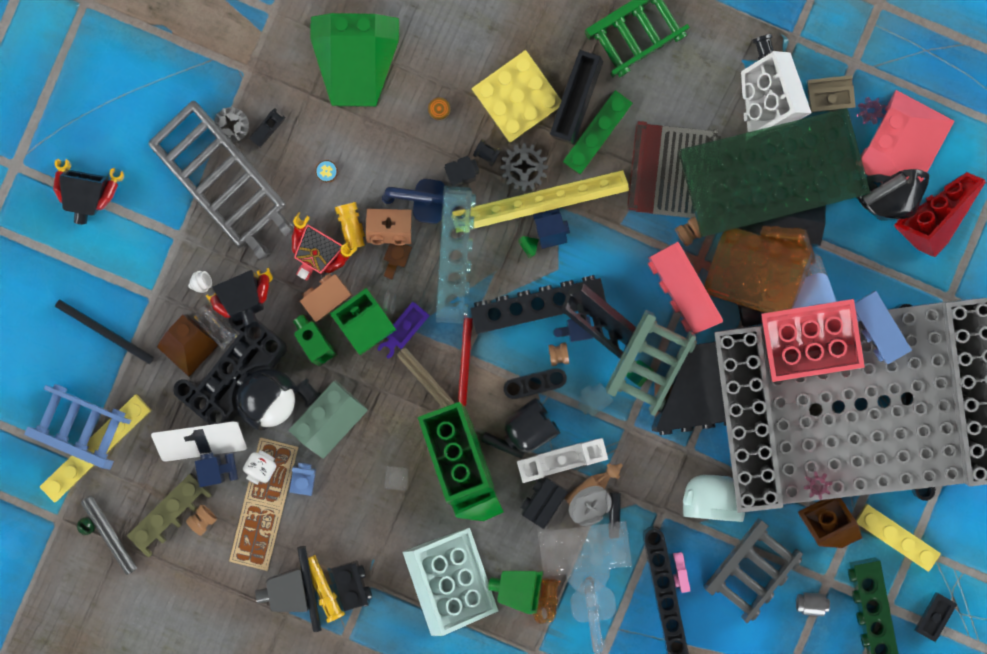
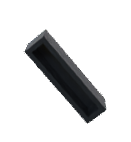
M579 49L550 132L554 139L572 145L575 144L604 62L601 56Z

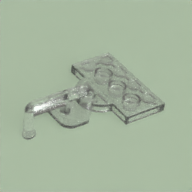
M622 521L538 532L544 577L566 574L568 582L576 590L571 597L573 617L579 622H589L593 652L601 654L606 648V641L601 637L599 621L612 618L616 612L615 595L605 586L610 578V569L632 566L627 522Z

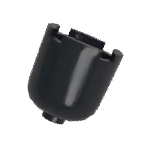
M538 398L529 401L510 415L505 422L507 435L504 438L511 448L515 446L523 453L534 451L561 433L556 423L546 418L545 415L548 411Z

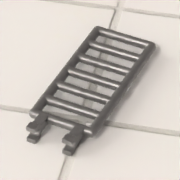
M191 101L149 141L150 148L237 247L242 248L247 243L259 259H264L271 252L255 235L271 220L277 224L285 236L293 233L294 226L280 213L286 206L285 202L196 101ZM194 112L202 122L167 154L159 144ZM208 128L216 139L186 168L181 170L174 160ZM223 145L231 155L196 187L188 177ZM238 162L246 172L211 204L203 193ZM252 178L260 189L225 220L217 210ZM267 195L275 205L240 237L232 226Z

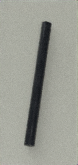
M59 299L55 307L149 365L154 359L152 355Z

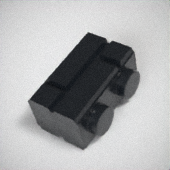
M468 156L458 159V162L452 161L447 163L444 167L451 187L454 189L463 186L464 182L468 184L476 181V175L479 174V168L475 159L470 160Z
M547 476L543 480H537L532 488L535 493L531 499L526 497L520 507L523 509L521 512L522 516L542 529H545L568 493V490Z

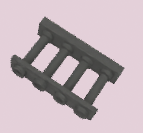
M759 518L703 586L711 595H714L715 592L722 593L743 610L744 613L741 618L746 623L750 620L754 621L758 617L760 607L764 603L770 602L774 596L773 591L778 585L782 586L787 581V574L792 568L796 569L800 565L803 555L798 549L791 553L768 535L766 529L769 526ZM757 540H762L786 560L779 570L775 569L753 551L754 548L752 546ZM743 558H749L772 577L765 587H762L739 568V563ZM729 575H735L758 594L751 605L726 586L724 581Z

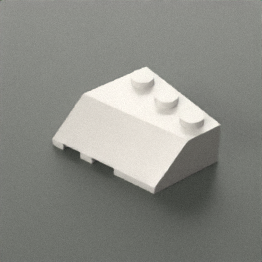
M773 51L741 71L743 99L746 100L744 121H747L748 133H745V141L778 133L811 114L791 53Z

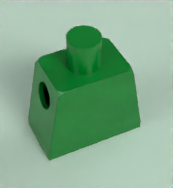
M304 314L293 320L298 329L294 335L312 363L320 367L338 355L316 323L313 321L309 322Z
M502 571L501 579L490 578L488 588L491 591L498 592L497 601L526 614L537 613L543 571Z

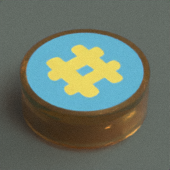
M323 160L316 166L315 173L320 181L330 183L337 178L338 168L332 161Z

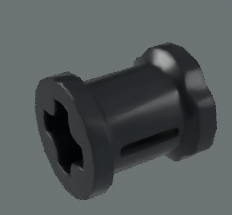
M772 34L760 36L752 40L757 47L758 61L774 51L771 42Z
M481 139L473 156H478L489 162L490 166H493L502 149H496L485 143L484 139Z
M308 378L296 386V393L305 401L306 407H309L321 395L320 392H317L309 384Z

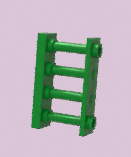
M632 0L585 30V34L589 40L595 38L600 41L616 67L611 71L610 75L612 78L616 75L620 78L631 71L629 69L630 66L672 40L678 42L687 36L686 32L690 27L686 24L680 28L663 0ZM650 2L652 5H656L672 31V34L662 40L644 13L645 8L643 6ZM631 14L638 18L654 44L643 52L625 24V18ZM611 26L618 28L635 56L625 63L622 62L606 36V29Z

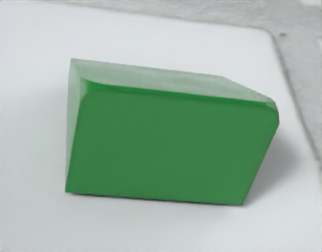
M638 360L636 362L637 364L653 371L651 367H649L641 360ZM633 371L631 373L628 372L626 375L638 387H642L647 378Z

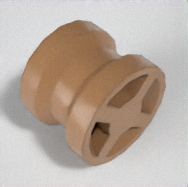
M566 342L561 343L560 346L548 345L552 367L557 366L558 363L569 364Z

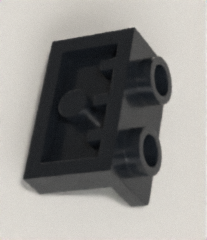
M357 560L332 568L331 570L344 611L361 606H369L372 593L369 586L365 587L363 578H366L363 565L359 566Z

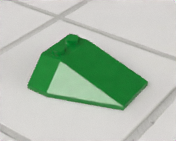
M329 13L312 16L310 39L331 105L376 107L399 43V18L380 14Z

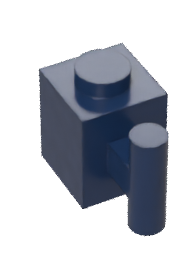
M559 208L533 214L542 249L568 243L566 234L570 233L567 220H562Z
M587 316L588 323L591 325L590 316ZM572 319L566 320L567 327L555 328L553 330L555 337L569 335L570 342L593 338Z
M213 452L200 455V459L194 461L199 487L223 483L225 481L224 473H228L230 481L237 480L238 474L234 454H225V464L221 463L220 455L214 456Z

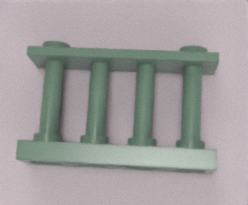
M645 310L605 389L607 394L614 397L617 392L623 391L650 404L649 411L651 415L655 416L657 411L663 409L666 402L664 398L688 352H693L697 341L695 340V334L689 331L685 338L658 325L657 321H655L656 316L654 313ZM654 332L681 345L676 357L646 344L647 341L645 339L648 333ZM638 352H644L671 365L666 376H661L637 364L635 358ZM633 371L660 384L661 386L655 397L627 384L626 380H624L627 373Z

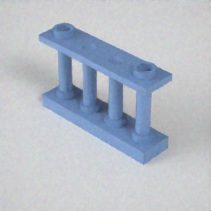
M54 384V387L45 385L44 390L53 393L40 425H37L36 428L27 427L24 435L95 466L110 470L114 461L107 459L108 454L106 453L119 423L130 424L131 420L125 418L126 413L114 408L111 412L66 393L67 388L57 384ZM63 397L72 401V404L59 434L56 433L53 436L49 434L50 430L48 427L60 399ZM82 405L92 411L79 441L75 442L74 445L68 442L69 438L67 436ZM101 413L110 417L111 420L99 449L93 453L87 450L89 447L87 443Z

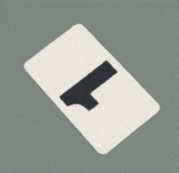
M235 421L151 434L162 461L200 457L202 454L212 452L213 455L247 449L239 424Z

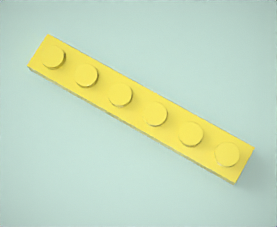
M137 394L120 409V411L126 413L125 418L130 419L131 422L130 424L119 423L107 453L152 411ZM111 418L90 437L87 446H89L88 451L94 453L95 450L99 449ZM71 456L40 488L55 503L95 465Z

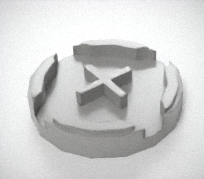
M591 486L581 490L570 503V517L581 526H590L600 522L603 519L602 515L605 512L608 513L611 508V496L603 487Z

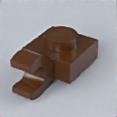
M389 244L383 259L389 262L384 277L393 280L397 267L405 268L412 250L411 246L406 244L401 246Z

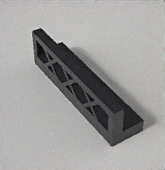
M585 284L569 290L561 309L564 314L619 359L624 351L619 348L618 340L626 345V349L636 329L631 322ZM572 302L577 305L579 313L574 312L570 308ZM586 315L592 317L594 326L588 323ZM603 327L608 331L610 339L604 336Z

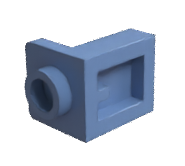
M298 463V466L294 465L292 467L290 493L312 496L316 469L311 468V464Z

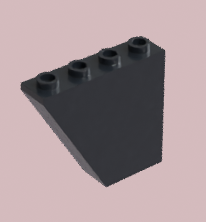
M716 341L696 344L693 352H688L664 398L666 402L663 409L656 414L652 424V431L659 432V435L673 434L672 430L681 429V432L694 431L695 426L709 429L715 428V423L722 422L726 426Z

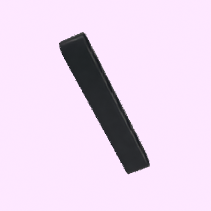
M654 526L648 527L643 533V541L667 654H689L665 537L659 528ZM653 532L658 533L659 540L655 543H650L648 541L649 534ZM657 554L664 556L663 562L659 565L652 562L653 557ZM661 576L668 577V583L664 586L657 585V580ZM672 598L673 603L670 607L665 608L661 606L663 599ZM671 619L677 621V626L674 629L666 628V623ZM675 641L682 643L681 648L677 651L671 650V644Z

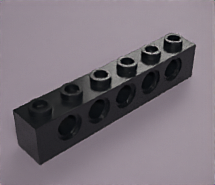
M595 275L583 277L581 283L574 284L573 280L561 282V287L552 289V285L540 287L538 293L531 294L530 290L518 292V297L512 299L505 295L495 298L496 302L487 304V300L475 302L474 307L470 308L476 334L564 314L561 311L563 305L559 306L553 302L554 294L560 292L564 294L566 299L569 290L581 284H585L606 302L601 278L595 279ZM536 297L541 298L544 302L543 308L539 311L534 310L531 306L532 300ZM515 302L520 303L522 306V312L517 316L512 315L509 310L510 305ZM572 302L570 308L573 311H578L577 305ZM493 307L498 308L501 312L500 318L495 321L488 317V311Z

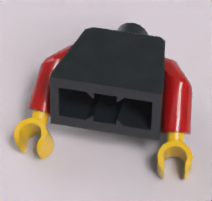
M57 159L54 164L58 171L55 172L53 190L59 202L62 203L63 210L74 212V223L84 225L87 224L88 215H95L99 210H103L112 200L118 187L117 182L123 180L124 173L121 171L119 177H113L115 168H112L109 173L111 180H108L107 176L70 170L71 163L67 159L65 160V165L60 167L61 160Z
M269 268L262 274L258 270L257 275L250 270L213 286L215 294L212 296L207 294L206 297L216 312L225 318L231 317L234 321L242 319L245 327L250 328L258 324L255 313L264 309L263 303L267 299L269 282L272 281L273 277Z

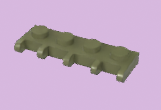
M190 473L127 537L147 557H150L152 552L147 547L156 538L161 543H164L166 538L161 533L171 523L180 528L182 523L177 517L188 507L195 513L197 507L193 502L202 493L208 499L212 494L205 487H199L198 480Z

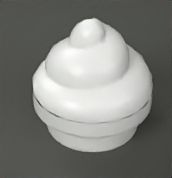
M197 271L192 274L188 287L196 292L204 293L211 288L212 279L206 271Z

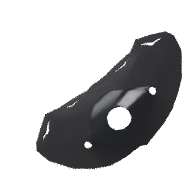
M919 169L902 170L891 177L881 174L871 175L858 180L853 184L852 188L855 197L861 205L878 220L906 219L916 214L928 186L930 175ZM901 173L905 177L909 176L908 183L873 204L867 205L863 196L878 188L874 182L879 183L882 181L883 183L879 185L881 186ZM918 176H920L921 178H925V180L920 182ZM865 184H867L864 191L862 189H858L859 187H863Z

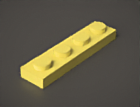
M865 504L855 519L858 525L928 572L941 555L937 550L868 504Z

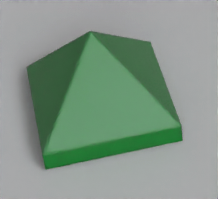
M526 236L518 239L527 257L532 258L536 254L539 239Z

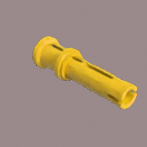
M316 555L309 557L312 582L320 598L318 604L323 607L327 616L326 621L329 623L344 616L345 612L341 611L336 600L337 595L332 593Z

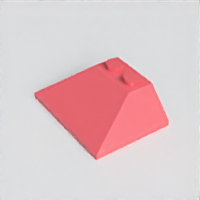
M895 90L885 109L887 112L869 146L863 150L854 169L867 176L881 174L891 177L899 171L908 169H919L928 172L954 123V120ZM918 176V178L920 179V182H922V181L924 180V178H921L920 176Z

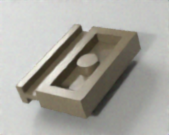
M852 75L807 80L811 113L855 108Z

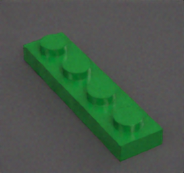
M615 90L563 160V163L581 175L633 103Z

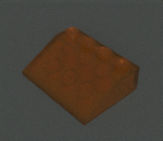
M726 225L719 240L704 287L711 296L764 313L793 309L811 266L812 251Z

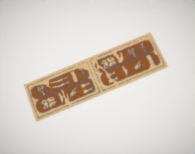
M260 438L257 453L261 450L274 457L273 462L276 464V469L267 483L259 482L256 485L249 481L229 562L268 571L292 475V467L294 466L299 447Z

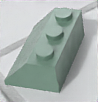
M335 380L288 431L303 445L324 459L368 409Z

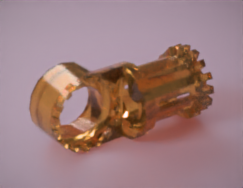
M544 578L541 582L543 584L542 597L539 598L537 613L533 614L535 621L539 624L553 622L556 618V605L559 604L557 594L561 581L553 579V581L550 579L549 581V578ZM543 608L547 611L546 619L541 614Z

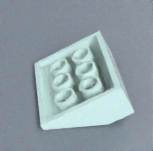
M470 528L420 544L403 552L431 636H444L498 612L492 591L488 588L489 582Z

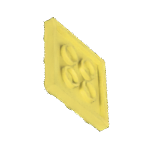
M526 50L471 88L509 143L558 110L562 101Z

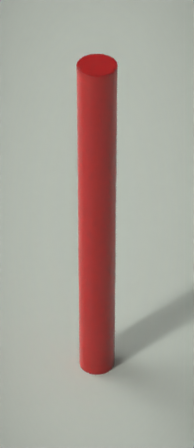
M465 317L458 402H461L463 406L467 405L473 318Z

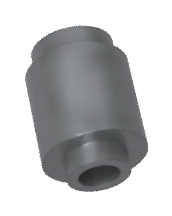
M803 592V594L797 595L796 611L802 612V615L824 616L825 612H829L830 600L826 599L825 594Z

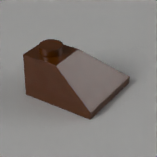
M182 314L165 333L157 348L190 377L220 344L187 314Z
M841 498L820 500L798 512L818 546L844 548L862 539L858 523Z

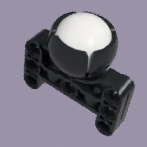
M231 317L228 318L230 326L240 334L201 384L198 385L192 381L181 379L173 387L174 395L209 425L232 422L239 413L248 425L261 431L283 423L293 411L295 404L294 394L297 392V387L286 374L272 369L287 351L286 343L258 319L257 325L246 328L244 323L239 326L238 321H234ZM261 329L260 337L255 339V331ZM277 342V350L272 353L270 350L271 345ZM233 364V371L228 374L227 367ZM189 385L190 391L185 396L184 388ZM202 399H205L206 405L201 409L200 402ZM221 412L222 420L217 423L216 415Z

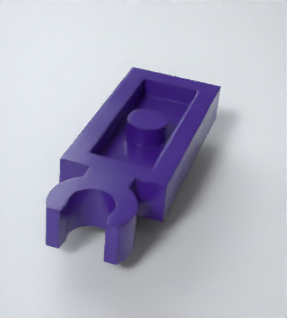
M413 301L393 324L396 331L387 336L389 340L381 343L377 350H382L384 346L389 347L390 353L386 357L388 359L394 355L396 345L402 349L430 315Z

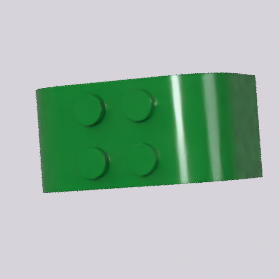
M461 402L417 417L448 504L453 506L494 491L493 481L473 423Z

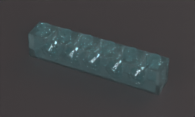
M444 186L436 322L463 324V317L468 316V304H464L465 295H469L470 283L466 282V274L471 272V260H467L468 252H472L473 239L469 238V230L474 229V216L470 215L471 207L475 208L476 194H472L471 188ZM457 206H462L465 209L461 216H455L452 211ZM456 228H460L463 230V235L460 238H454L451 236V232ZM452 251H460L462 253L461 257L458 260L451 259L449 256ZM456 272L460 274L458 281L452 282L448 279L451 273ZM455 294L459 299L455 303H449L447 297Z

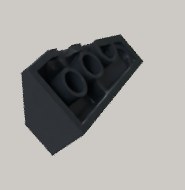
M808 199L734 206L730 228L814 247L821 246L826 224V203Z

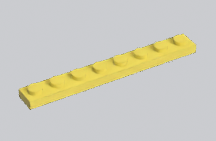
M622 170L451 213L456 233L619 194L629 191V187Z

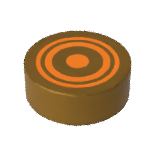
M434 98L428 105V112L433 119L444 120L450 114V105L444 98Z

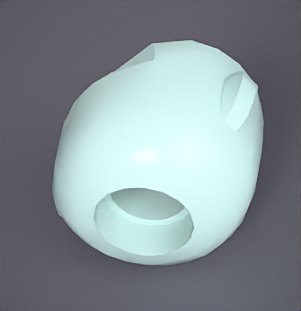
M699 475L689 481L683 498V517L736 522L744 521L745 512L738 513L733 478L719 475Z

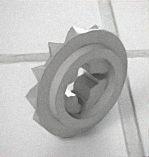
M234 107L223 108L216 114L214 119L216 125L232 143L242 140L248 132V118L240 109ZM227 117L231 121H239L234 125L235 133L229 128H224L228 124Z

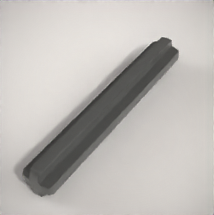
M89 496L82 500V506L124 573L128 575L137 569L135 563L94 498Z

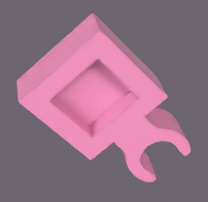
M673 553L676 574H673L675 588L679 587L681 593L690 592L683 553Z

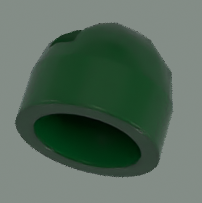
M84 517L77 523V530L82 535H89L96 529L90 517ZM81 523H83L90 530L87 531L84 527L81 526Z

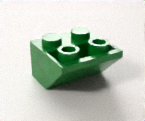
M367 288L330 313L359 355H362L396 331Z

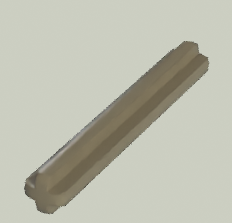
M403 348L397 353L398 358L443 408L455 403L407 348Z

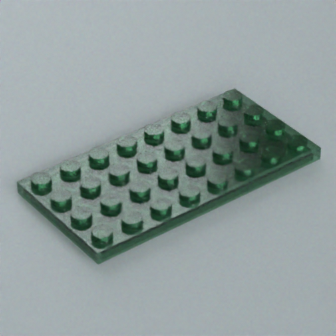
M848 108L678 150L701 237L871 194Z

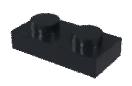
M935 592L914 630L936 643L957 603Z

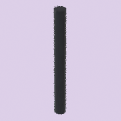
M299 546L297 551L313 632H319L322 629L306 546Z

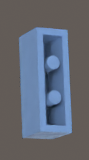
M873 291L854 302L857 322L860 321L864 328L861 332L868 343L872 341L876 349L873 352L879 362L884 361L885 364H890L912 351L877 291Z

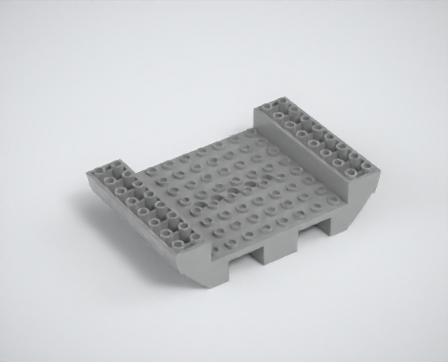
M987 298L888 309L912 349L909 353L890 364H885L884 361L879 362L873 352L876 348L872 341L869 343L866 341L861 332L864 328L859 321L858 328L865 368L772 382L770 377L763 325L715 332L738 513L783 508V504L955 484L965 483L969 487L987 485ZM905 392H910L913 396V401L908 405L902 404L900 400L901 395ZM881 395H887L890 398V404L885 408L880 407L877 403ZM858 398H865L867 400V407L864 410H857L855 408V401ZM837 400L843 401L845 405L844 410L841 413H835L832 410L833 402ZM813 403H818L822 407V412L817 416H813L809 412V407Z

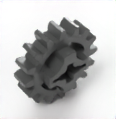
M523 143L521 149L514 145V152L507 150L506 152L509 157H502V161L506 163V165L500 166L501 170L506 171L502 178L508 177L507 185L515 184L514 190H517L519 186L522 187L523 192L526 191L528 186L531 190H534L535 183L540 186L542 184L540 177H547L543 173V170L548 169L547 165H543L547 158H541L542 150L540 149L535 152V145L533 144L530 149L526 148V143ZM520 154V159L516 163H510L514 156ZM528 154L534 156L538 163H533L528 158ZM522 162H526L527 166L534 168L527 169L526 173H522V169L514 167L521 166ZM510 172H515L519 175L520 181L514 179ZM533 172H538V175L528 182V177Z

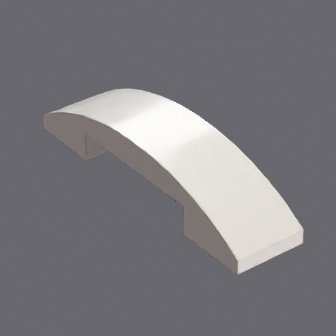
M603 438L528 457L517 461L522 483L572 468L608 460Z

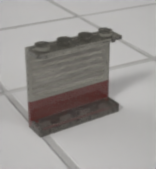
M638 121L635 130L627 211L708 219L709 215H712L714 202H710L711 193H715L716 180H713V171H717L718 158L715 157L716 149L720 148L721 136L717 135L718 129L707 131L651 125L644 121Z

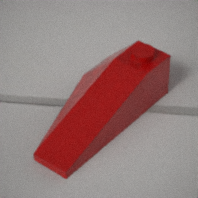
M966 172L946 185L944 191L938 195L927 197V202L918 207L914 216L899 219L894 225L895 228L917 250L936 257L951 240L986 183L985 179Z

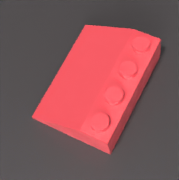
M679 242L671 244L648 257L650 262L647 264L654 275L657 273L660 277L659 285L664 294L669 293L672 299L670 305L675 313L679 312L683 320L680 322L686 332L691 331L696 334L723 322L721 315Z
M854 299L761 314L772 382L865 368Z

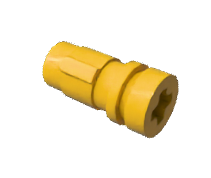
M356 202L335 207L336 215L339 214L338 222L341 221L344 240L346 242L350 241L348 243L349 249L365 246L363 239L365 235L362 223H359L358 220L359 212L356 213L358 209Z

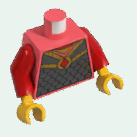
M300 212L295 216L293 220L292 252L295 254L294 258L302 262L296 275L308 281L314 270L324 274V272L332 273L342 268L349 257L357 251V247L352 250L348 248L349 240L341 245L308 225L307 223L310 219L308 215L304 221L299 218Z

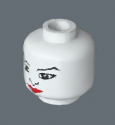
M261 450L258 453H251L243 467V471L248 475L246 479L256 485L259 482L267 483L276 469V464L273 462L275 458Z

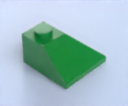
M495 490L452 506L456 518L485 521L504 513Z

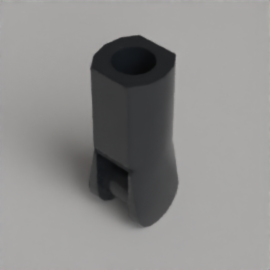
M274 108L249 139L261 148L274 131L284 122L286 117L280 116L277 113V109ZM270 119L276 123L272 128L267 125Z

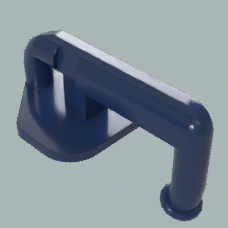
M433 179L420 180L415 190L387 187L382 195V201L385 204L393 203L395 198L414 201L413 216L419 222L437 224L460 204L459 199L450 193L442 181Z

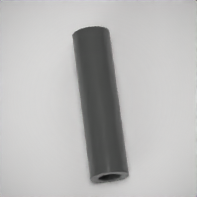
M901 173L864 195L863 198L867 205H871L908 183L904 174Z

